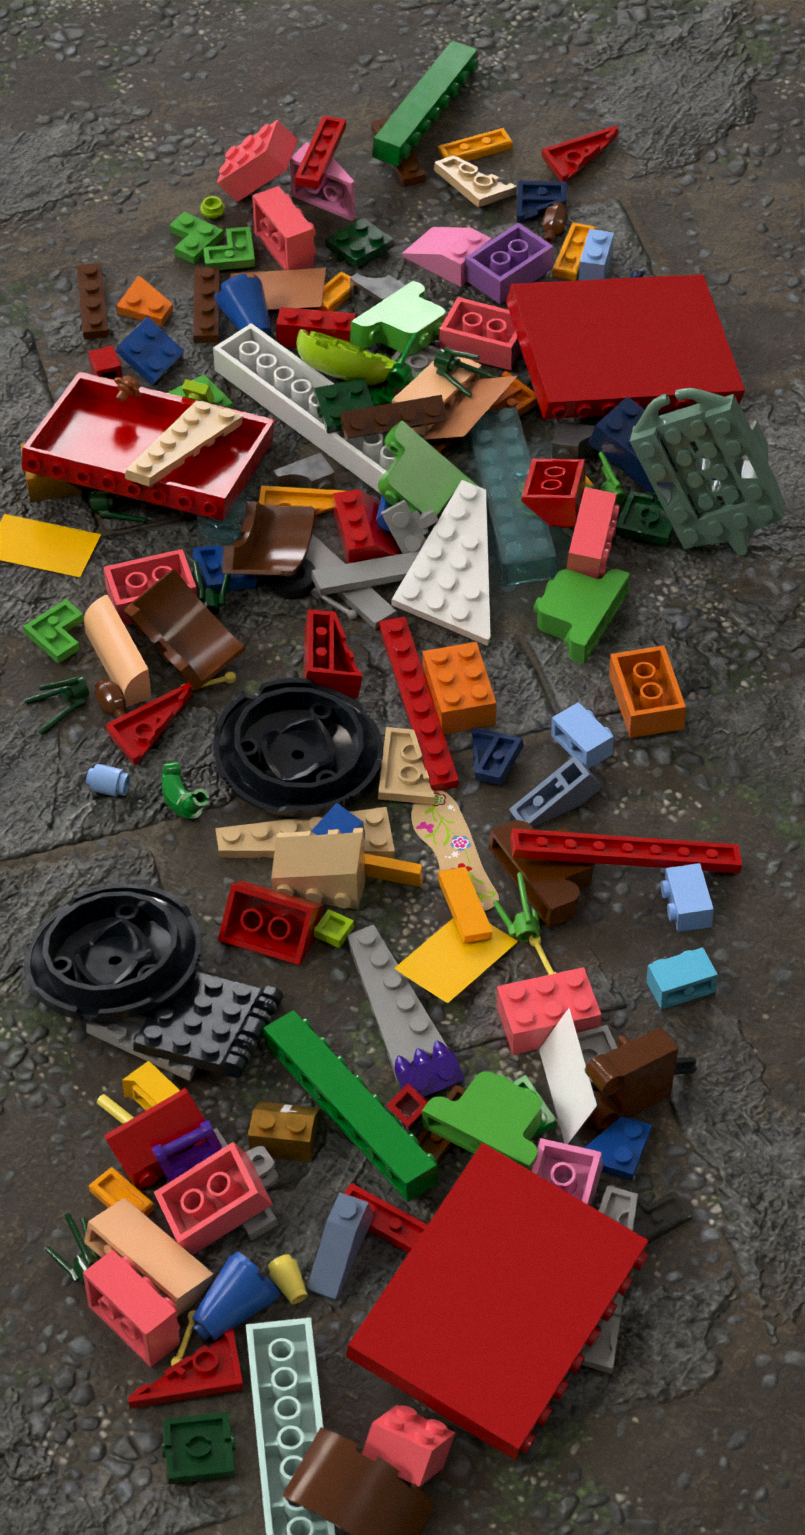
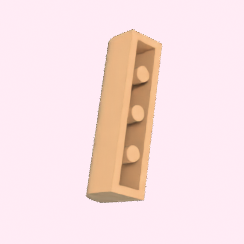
M458 357L461 362L481 369V364L470 359ZM433 361L392 399V403L442 395L445 411H447L462 392L445 377L436 374L438 368L434 367ZM460 367L455 373H449L465 388L474 380L480 379V375ZM434 424L411 429L424 436Z
M108 595L97 599L87 609L84 616L85 633L111 681L115 682L121 689L126 699V707L152 698L149 669Z
M123 1198L88 1221L84 1240L85 1244L101 1258L111 1250H114L121 1258L123 1256L127 1257L142 1278L147 1277L152 1281L157 1293L163 1299L168 1297L175 1304L178 1310L177 1316L195 1304L208 1288L213 1278V1273L126 1198Z

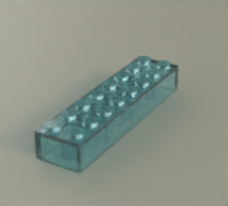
M517 407L486 411L466 434V440L478 486L486 490L487 523L503 586L554 579L556 576L557 556L549 526L521 501L531 459Z

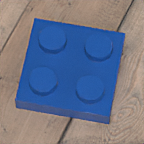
M148 316L114 350L151 385L185 352Z

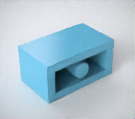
M702 947L693 951L687 950L680 955L668 959H659L649 964L647 984L660 1009H665L716 992L718 974Z

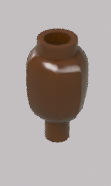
M560 202L553 203L551 207L546 209L544 215L543 229L546 234L544 240L549 244H552L555 237L563 232L568 219L567 208Z
M108 678L99 680L95 684V697L101 708L107 715L116 719L125 715L126 699L119 686Z

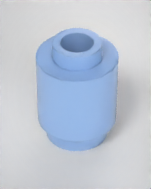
M97 763L94 768L89 769L86 784L90 785V791L114 797L119 795L125 796L130 785V774L125 773L123 769Z

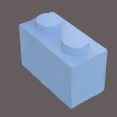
M589 229L580 259L579 280L606 279L613 256V232Z
M579 702L552 717L551 736L572 757L576 755L588 768L613 755L614 736L609 728L603 727L596 720L594 714L590 710H586Z
M700 863L666 868L665 880L661 881V892L663 898H668V917L670 921L675 922L677 932L712 927L714 909Z

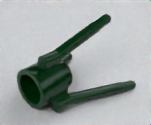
M446 347L445 349H440L434 359V367L438 368L436 374L445 377L469 398L472 397V393L449 374L450 372L455 373L460 367L486 378H498L496 375L463 363L458 358L479 360V355L455 351Z
M98 489L96 492H91L93 513H99L100 518L111 517L143 523L147 521L145 517L109 511L114 509V499L125 498L126 496Z
M195 560L193 562L194 572H192V576L196 585L197 597L216 616L220 612V607L226 605L225 596L231 574H225L220 595H218L214 589L203 588L199 563Z
M76 676L68 680L40 685L39 689L41 691L54 690L26 698L25 703L29 704L59 694L62 695L66 702H72L69 707L39 730L40 734H44L76 708L85 705L84 698L89 697V690L85 680L81 676Z
M66 1212L65 1218L81 1251V1254L73 1260L75 1264L74 1269L50 1246L46 1247L45 1250L70 1275L74 1283L80 1280L85 1285L83 1272L100 1260V1258L90 1247V1252L88 1251L71 1214ZM82 1217L81 1224L84 1235H86L88 1222L85 1217Z

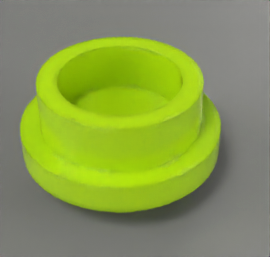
M210 196L203 200L200 210L203 216L215 219L224 214L225 206L220 198Z

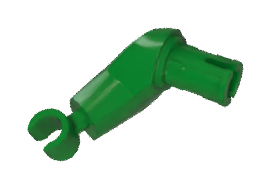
M177 761L165 763V769L161 773L165 804L184 819L197 818L202 814L203 807L209 803L207 800L209 799L208 792L204 789H196L193 793L185 790L180 779L181 768Z

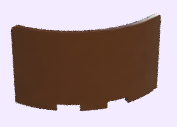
M247 501L241 535L244 537L241 541L236 540L231 546H224L222 573L272 576L293 575L301 567L310 546L315 521V508L311 506H267L258 502Z
M170 570L123 609L144 636H147L154 645L159 644L160 647L156 649L157 652L169 665L172 664L179 675L187 683L189 682L195 691L200 689L246 650V647L207 609L176 570Z
M321 1427L283 1493L284 1498L324 1518L349 1535H420L435 1507L425 1493L416 1484L409 1486L398 1479L399 1470L379 1456L373 1461L356 1451L357 1443Z

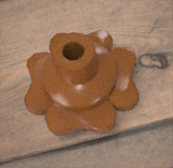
M128 375L123 378L118 377L114 379L119 390L116 398L120 402L125 403L128 397H142V394L139 392L140 384L132 376Z

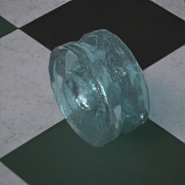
M241 492L223 521L197 514L196 523L198 531L204 538L213 542L232 543L236 540H241L244 537L241 535V529L245 517L246 502H251V500Z

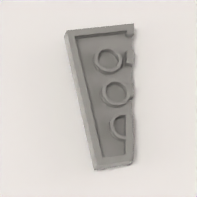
M138 1015L123 1020L96 1022V1020L91 1022L89 1019L86 1023V1033L139 1058L150 1061L152 1064L188 1081H191L197 1069L196 1067L133 1051V1042L145 1023L146 1016Z

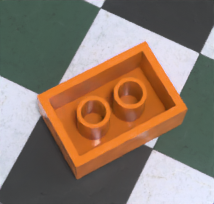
M477 642L423 651V672L443 733L448 734L471 730L473 727L482 728L496 725V700Z
M665 645L610 654L609 677L629 738L684 729L686 705Z

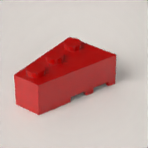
M308 609L304 627L303 678L312 679L316 684L334 689L348 697L358 698L363 675L361 670H358L354 662L355 656L347 646L346 635L336 612Z

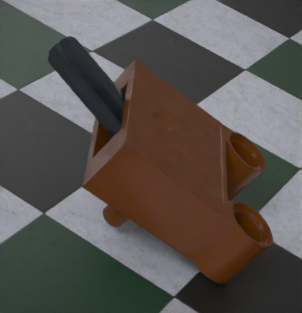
M661 1027L633 1041L627 1035H621L617 1039L619 1048L612 1049L607 1054L597 1055L586 1065L584 1069L586 1075L599 1089V1091L593 1092L597 1106L587 1118L598 1132H604L622 1116L628 1118L670 1097L674 1075L696 1072V1059L693 1057L677 1058L679 1048Z

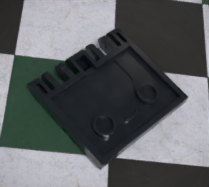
M195 972L179 993L164 1004L151 1010L133 1042V1051L239 1078L244 1073L251 1059L250 1053L253 1054L257 1045L264 1035L263 1028L270 1024L271 1015L273 1016L284 997L280 989L268 985L258 988Z

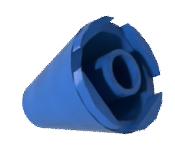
M240 274L225 281L221 285L222 290L220 293H215V302L221 311L239 331L252 323L270 337L272 335L263 284L260 278L254 274V277Z
M234 1251L229 1256L192 1317V1320L195 1322V1325L192 1327L193 1330L205 1341L209 1337L214 1341L224 1335V1332L234 1329L275 1302L281 1295L268 1277L265 1279L258 1272L260 1269L238 1251Z

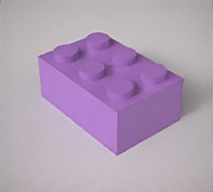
M520 223L515 224L465 257V280L499 304L507 299L511 284L532 283L553 269V246Z

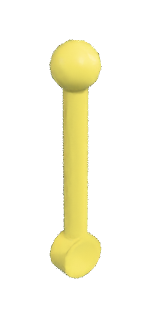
M227 672L225 676L211 679L202 687L222 682L233 683L236 680V675L233 672Z
M531 935L529 942L536 948L548 975L556 974V972H553L540 945V936L533 939V935Z
M196 1310L190 1311L188 1314L189 1324L177 1356L171 1360L172 1366L183 1358L193 1331L192 1327L195 1325L192 1317Z

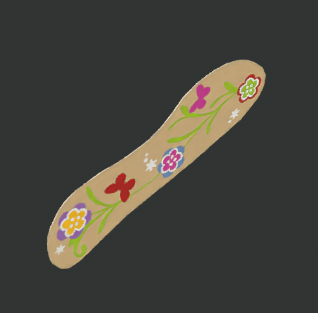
M440 790L433 791L435 805L414 804L411 812L413 828L417 835L434 851L440 871L466 867L484 911L494 907V900L499 901V895L481 864L474 841L460 808L446 792Z

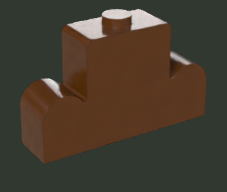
M516 820L491 829L488 849L518 889L517 874L518 872L523 873L528 902L547 928L574 918L577 911L580 889L591 885L594 863L513 858L510 843L512 828L533 830V827L525 821ZM565 827L554 830L555 832H570Z

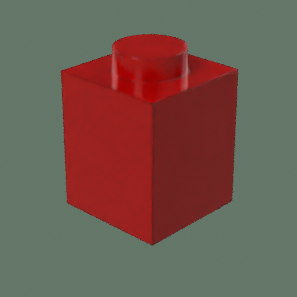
M113 345L88 351L92 375L111 380L118 377L123 378L121 364Z
M407 1084L386 1106L408 1128L413 1129L422 1120V1110L428 1101L412 1085Z

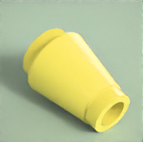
M285 1254L270 1262L268 1265L270 1270L269 1277L293 1305L306 1299L308 1294L297 1260L292 1259L290 1254Z

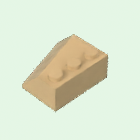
M354 828L353 833L343 834L340 833L339 829L328 830L327 835H315L311 831L278 833L271 877L272 890L319 904L358 910L365 885L364 828Z

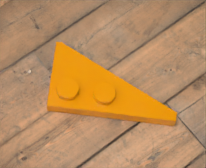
M261 486L259 503L267 506H311L316 510L315 515L333 510V493L343 492V490Z

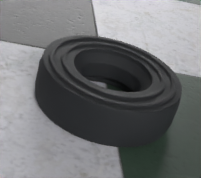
M305 558L297 573L303 576L302 580L290 583L282 579L283 576L268 575L269 586L276 595L285 599L305 597L315 588L311 577L312 570H316L315 566Z

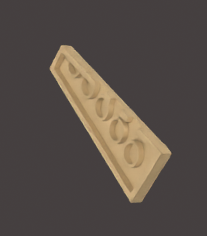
M196 400L126 469L125 479L150 487L171 473L173 469L183 465L185 458L189 456L195 457L200 453V448L203 446L210 447L215 443V438L218 436L225 437L240 427L243 415L234 413L230 409L212 406L205 401Z
M387 807L350 811V813L364 823V853L395 858ZM325 815L216 828L219 858H274L278 833L312 831Z

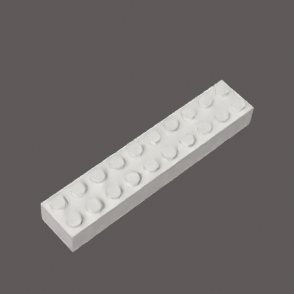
M252 323L213 347L216 372L379 492L378 482L395 459L394 455L385 446V437L389 432L345 440L343 431L327 434L322 418H318V405L314 396V388L334 384L307 365Z

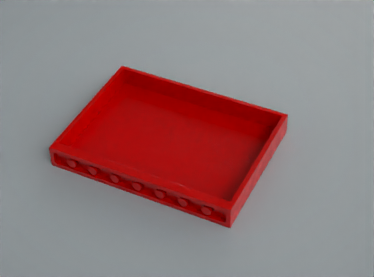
M703 274L511 284L506 303L543 419L607 416L627 396L645 410L653 399L663 394H668L670 404L661 407L658 413L676 411L698 404L693 399L680 401L676 399L675 390L684 388L700 389L724 397L734 394L740 405L745 388Z
M78 372L22 448V471L223 521L272 444L275 419L210 404L218 408L230 409L234 413L243 415L242 425L225 437L218 436L215 438L213 445L210 447L203 446L200 448L198 455L185 458L183 465L173 469L171 473L149 487L125 479L126 469L196 400L140 387L141 398L128 397L125 403H122L116 398L119 390L114 380Z
M482 1143L348 1344L346 1357L516 1460L521 1451L527 1453L536 1438L532 1434L536 1426L539 1424L543 1427L553 1411L549 1405L554 1397L560 1400L569 1385V1382L565 1381L570 1371L576 1374L585 1359V1356L582 1355L585 1347L588 1345L592 1348L601 1334V1330L598 1329L601 1321L605 1320L608 1322L617 1308V1304L613 1303L618 1294L624 1296L633 1282V1279L629 1277L634 1268L640 1271L649 1256L648 1253L644 1252L649 1240Z

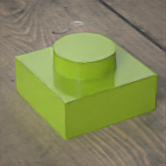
M185 379L182 390L186 398L212 404L214 395L209 385Z
M328 909L315 927L314 937L340 948L347 939V935L354 929V920Z

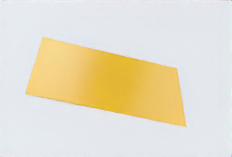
M4 514L0 521V560L81 577L101 534Z
M452 918L394 969L441 1000L449 1003L518 941L490 924L493 931L491 939L463 943L454 918Z

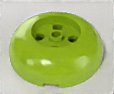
M300 329L297 336L298 353L307 365L344 381L365 378L367 386L382 384L387 381L389 372L397 363L380 353L368 352L366 348L358 347L350 342L322 333L311 331L310 335H308L306 330Z

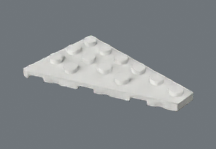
M461 480L441 514L439 521H437L393 596L392 606L488 646L490 642L486 490Z

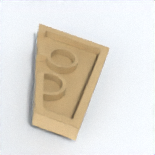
M456 156L436 161L434 164V171L477 207L485 206L516 194V185L498 182L499 177L493 174L486 176L478 172V167Z
M386 727L378 799L435 805V795L430 787L428 772L425 770L422 761V753L415 731L412 729Z

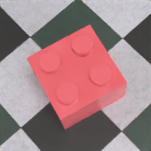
M396 1405L372 1423L362 1454L373 1461L379 1456L399 1470L397 1477L420 1487L444 1468L455 1432L447 1429L446 1425L438 1420H428L417 1415L416 1410L411 1407Z

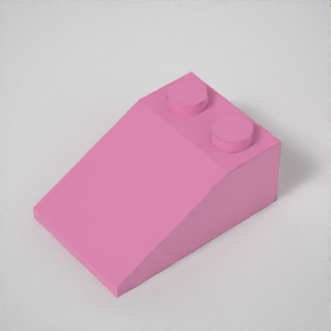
M306 142L290 159L292 196L354 221V180L334 158L331 160L319 189L295 185V175L310 143Z
M432 227L402 253V257L461 287L467 282L465 280V257L491 241V238L472 228Z
M540 1138L537 1160L531 1171L591 1206L603 1168L602 1153Z

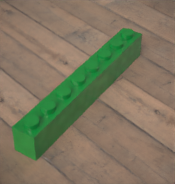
M455 41L449 43L376 134L373 141L372 158L398 167L404 159L409 157L411 149L414 146H418L422 135L428 133L433 121L436 122L438 120L440 112L443 109H447L451 98L457 96L459 88L465 85L469 75L477 70L479 60L476 59L477 49Z
M293 1010L263 1028L266 1047L407 1203L438 1184L437 1169L439 1166L434 1156L430 1153L426 1154L420 1148L416 1137L412 1133L408 1134L402 1128L395 1114H389L384 1109L380 1098L376 1094L371 1095L360 1076L353 1075L348 1070L344 1059L339 1055L337 1057L334 1055L327 1041L323 1037H318L313 1032L312 1026L307 1019H301Z

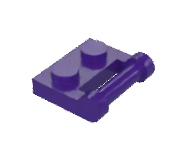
M209 1120L200 1123L201 1127L163 1146L158 1144L152 1147L169 1182L223 1149ZM205 1138L208 1139L207 1141H205V1142H203V1143H201V1144H199V1145H197V1146H195V1147H193V1148H191V1149H189V1150H187V1151H185V1152H183V1153H181V1154H179V1155H177V1156H175V1157H173V1158H171V1159H169V1160H168V1158H167V1157H169V1156H171V1155H173V1154H175V1153H177V1152H179V1151H181V1150H183V1149H185V1148H187V1147H189V1146H191V1145H193V1144H195V1143H197V1142H199V1141H201V1140H203V1139H205Z

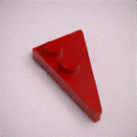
M612 126L542 149L541 157L561 182H567L619 136L618 127Z
M188 682L105 724L108 735L134 766L141 761L193 695L192 685Z
M233 1329L224 1332V1337L211 1346H202L196 1350L194 1355L185 1357L165 1370V1376L151 1385L145 1383L136 1389L134 1394L128 1396L129 1408L243 1390Z

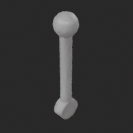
M316 587L311 590L313 597L316 599L321 598L347 614L350 620L357 618L358 613L356 610H349L326 595L319 596Z

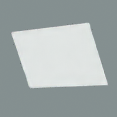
M568 1008L539 1049L565 1144L571 1141L597 1106L590 1079L584 1071L586 1065L570 1008Z

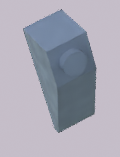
M575 755L509 810L516 820L525 821L532 827H535L581 806L603 787L589 768Z
M339 1192L325 1225L307 1291L337 1301L374 1217L369 1202Z

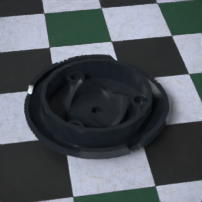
M286 678L262 683L258 692H254L253 696L249 695L247 697L242 693L225 708L216 724L213 755L216 768L221 778L225 780V784H228V787L232 788V792L248 804L280 816L315 817L326 815L336 803L343 808L345 805L349 806V802L354 803L371 788L382 766L383 743L373 718H370L367 711H363V707L356 701L334 689L320 686L312 679ZM269 727V732L263 736L264 731ZM300 755L303 758L296 760L292 756Z
M128 883L104 885L73 895L67 905L46 919L33 935L32 942L29 943L30 946L27 947L24 965L30 989L42 1004L54 1012L76 1020L84 1019L87 1021L90 1019L91 1022L94 1020L96 1022L123 1020L159 1007L185 987L196 972L198 962H200L202 937L199 926L188 906L175 895L148 885L140 886L138 884L135 886ZM120 962V964L118 965H111L113 963Z

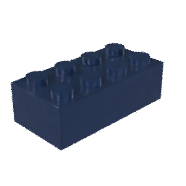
M627 396L595 426L588 444L599 453L603 452L609 461L652 494L655 491L630 443L633 426H636L645 410Z

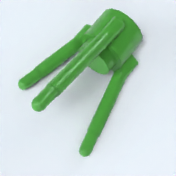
M600 452L599 456L604 465L601 469L607 479L601 485L600 490L617 494L615 505H620L627 498V494L622 489L621 483L616 478L605 454ZM586 483L587 488H592L590 485Z
M518 872L517 877L523 912L518 913L515 916V921L512 923L499 901L494 900L493 904L506 924L510 937L516 936L519 942H529L531 935H533V939L540 936L541 928L536 911L532 908V913L530 912L523 873Z

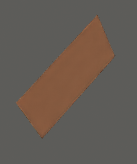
M326 268L231 273L230 278L240 274H247L248 277H254L253 274L257 275L263 284L268 310L280 309V307H321Z
M518 376L474 380L467 388L472 393V397L469 398L462 393L446 411L447 421L434 424L423 436V439L465 436Z

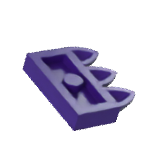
M437 1040L433 1045V1060L420 1048H416L414 1053V1067L406 1058L398 1055L395 1061V1074L401 1090L407 1084H410L424 1097L464 1081L465 1079L454 1052H450L445 1044Z

